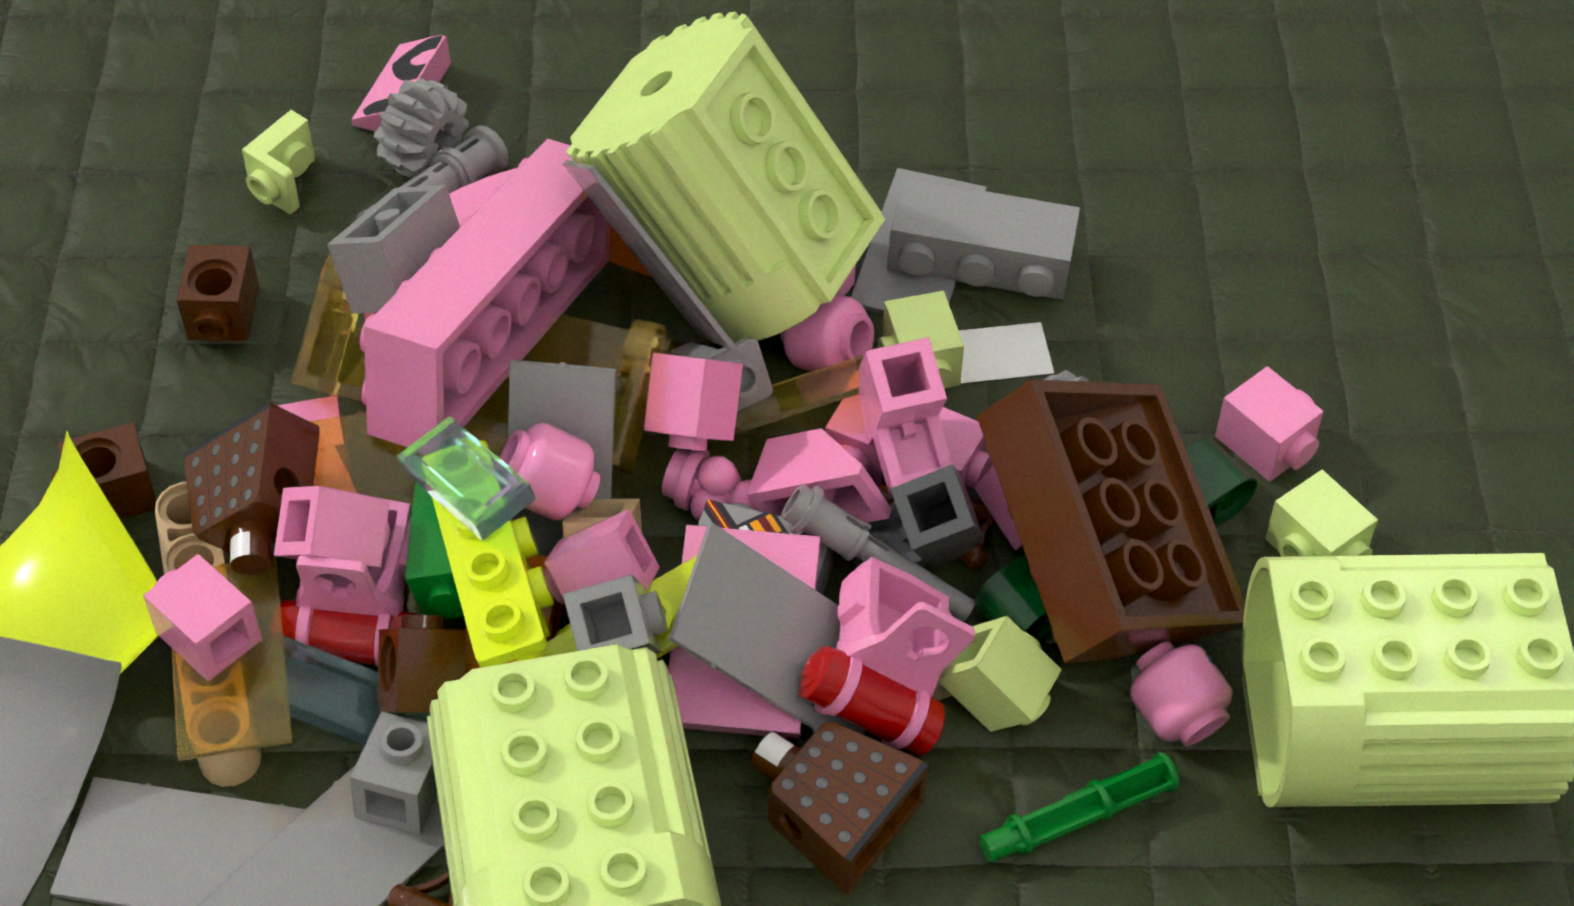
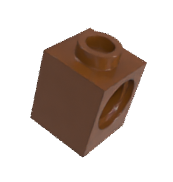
M189 245L177 296V304L188 340H205L209 342L249 340L259 291V282L250 246Z
M134 422L71 439L119 519L155 510L157 499ZM64 441L57 443L60 459ZM58 470L51 472L52 479L54 478Z
M402 615L401 628L379 629L377 712L430 713L431 700L438 699L437 691L443 683L459 680L465 675L466 629H443V616Z

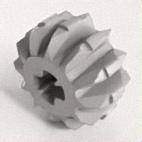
M419 78L416 82L405 80L400 86L398 94H389V105L384 112L379 113V116L382 118L381 126L374 133V138L379 141L377 156L385 160L387 165L395 168L396 172L411 179L427 170L433 155L437 151L446 147L454 148L462 142L463 132L469 127V121L464 118L467 103L459 99L457 93L448 90V86L434 80L427 81Z

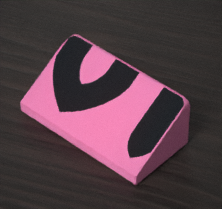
M437 35L399 44L351 119L352 126L375 132L381 126L382 118L379 116V113L384 112L389 105V94H398L400 86L405 80L416 82L419 78L427 81L434 80L440 82L451 64L447 37Z

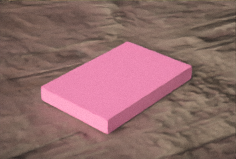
M686 525L682 564L698 555L707 529L706 526ZM721 528L816 590L821 547L820 536ZM678 646L671 650L668 674H671L683 729L766 736L770 732L775 731L784 738L801 739L802 723L718 670L711 669L710 665Z

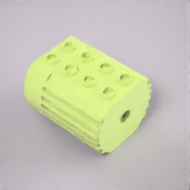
M728 12L725 17L722 13H716L709 20L704 16L696 19L691 26L687 27L684 24L675 28L671 35L666 37L664 34L653 40L644 51L630 60L570 137L572 144L566 151L572 161L595 166L733 342L745 337L754 338L759 341L777 335L807 319L817 311L821 304L830 303L885 221L882 212L753 23L743 13L739 16L737 12Z
M1544 553L1262 557L1257 561L1250 577L1243 616L1241 655L1243 673L1241 680L1258 794L1262 796L1263 802L1267 807L1557 802L1560 799V794L1567 792L1569 789L1567 782H1572L1574 778V651L1554 569L1547 565Z
M615 644L476 668L469 671L459 680L444 682L437 691L438 699L431 700L430 716H427V727L453 906H721L671 674H668L665 662L663 660L657 661L656 653L647 647L632 650Z

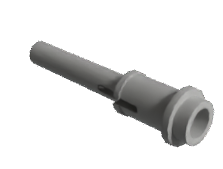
M801 484L790 496L782 511L781 518L790 523L789 530L792 533L798 534L800 531H803L810 536H820L822 544L840 554L846 561L852 560L855 556L864 562L874 557L913 575L949 597L950 613L962 622L972 612L975 600L870 535V532H868L871 529L870 524L865 521L862 522L824 498V490L818 485L810 489L806 485Z

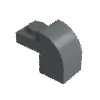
M953 464L890 488L895 501L889 504L892 508L890 518L867 522L871 525V529L868 531L870 535L922 567L928 564L933 569L969 552L983 538L962 476ZM856 556L853 558L856 568L864 563V561Z

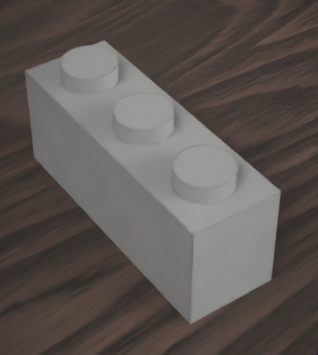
M903 177L890 231L887 269L906 272L915 276L927 275L953 279L972 286H986L1025 293L1035 297L1043 296L1063 300L1080 207Z

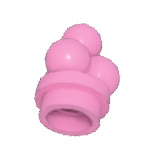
M677 448L663 478L661 494L673 499L676 508L685 511L691 510L692 516L698 522L707 499L727 504L741 503L757 510L747 497L752 480L741 481V476L732 461L723 456L710 457L708 450L689 451Z

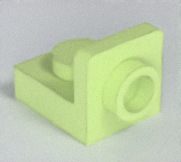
M290 110L242 149V154L247 172L246 183L251 193L262 203L268 205L272 203L291 215L300 208L295 178L301 176L309 165L315 161L308 120Z

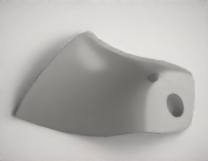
M0 637V906L23 905L41 874L74 808L82 784L101 741L115 699L122 666L121 662L27 641Z

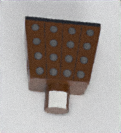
M271 402L264 404L184 453V467L193 533L199 540L229 552L231 569L243 575H259L270 570L272 566V544L276 542L283 488L314 485L320 435L319 426Z
M834 722L823 723L802 748L772 731L760 742L751 760L753 768L773 780L768 790V820L772 827L847 895L851 893L925 801L928 764Z

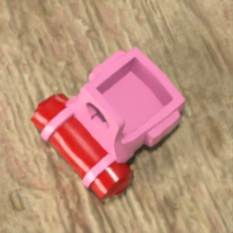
M390 500L387 519L390 535L388 544L383 551L381 568H368L365 563L360 561L304 555L298 557L296 569L300 577V588L297 590L296 599L281 601L280 606L275 611L273 624L271 625V638L277 654L297 656L298 659L303 661H313V659L335 660L376 665L378 668L379 629L401 628L402 615H419L404 611V592L407 583L405 575L412 515L410 503Z
M871 557L842 581L838 606V619L840 620L839 641H837L836 648L823 646L806 661L799 680L800 689L798 696L814 703L815 711L824 715L836 716L881 738L882 743L898 749L905 748L922 756L928 753L939 740L944 726V704L933 697L942 671L975 640V629L952 616L949 611V597L913 575Z

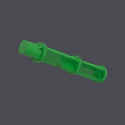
M1163 752L1155 753L1152 759L1101 781L1096 779L1089 781L1085 788L1064 796V799L1020 817L1016 813L1007 816L1002 827L979 836L981 850L989 862L1014 852H1020L1023 856L1030 854L1033 848L1097 820H1109L1113 817L1114 813L1162 792H1174L1180 784L1179 770L1169 755Z

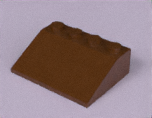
M1030 379L976 416L986 442L987 453L994 464L1007 501L1009 514L1015 523L1029 562L1031 576L1038 587L1052 627L1054 640L1059 646L1064 663L1112 660L1149 651L1166 641H1170L1173 645L1243 628L1245 601L1161 384Z

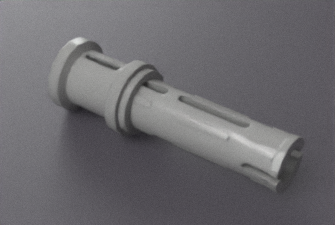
M475 126L465 134L463 142L454 148L446 147L437 151L433 155L427 170L413 177L400 187L446 185L450 194L463 186L482 179L486 175L491 176L504 171L509 161L508 150L503 140L495 131L486 126ZM372 206L360 212L357 216V219L360 216H362L366 211H368Z

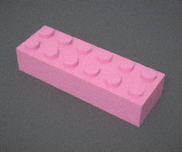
M546 139L529 158H524L520 162L517 170L501 187L494 188L488 200L471 217H466L463 220L458 231L441 248H436L431 253L428 261L410 280L403 281L396 294L376 314H371L367 318L360 334V349L365 352V381L362 387L361 399L362 403L366 405L368 435L432 456L440 455L509 376L510 360L522 361L610 260L611 225L563 166L566 160L572 161L566 153L570 145Z

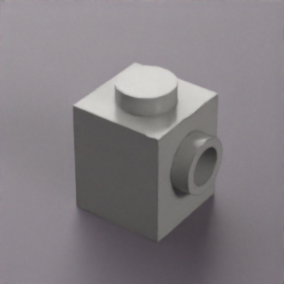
M632 574L563 594L577 651L618 644L632 650L647 647L656 654L662 653L657 634L667 632L668 628L657 591L646 593L644 585Z
M381 711L350 776L355 818L421 835L437 798L426 719L416 716L405 718Z

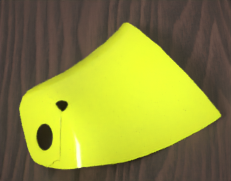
M66 431L59 469L39 506L0 546V637L27 641L121 662V674L158 637L143 597L145 593L155 586L157 580L69 437L68 431Z

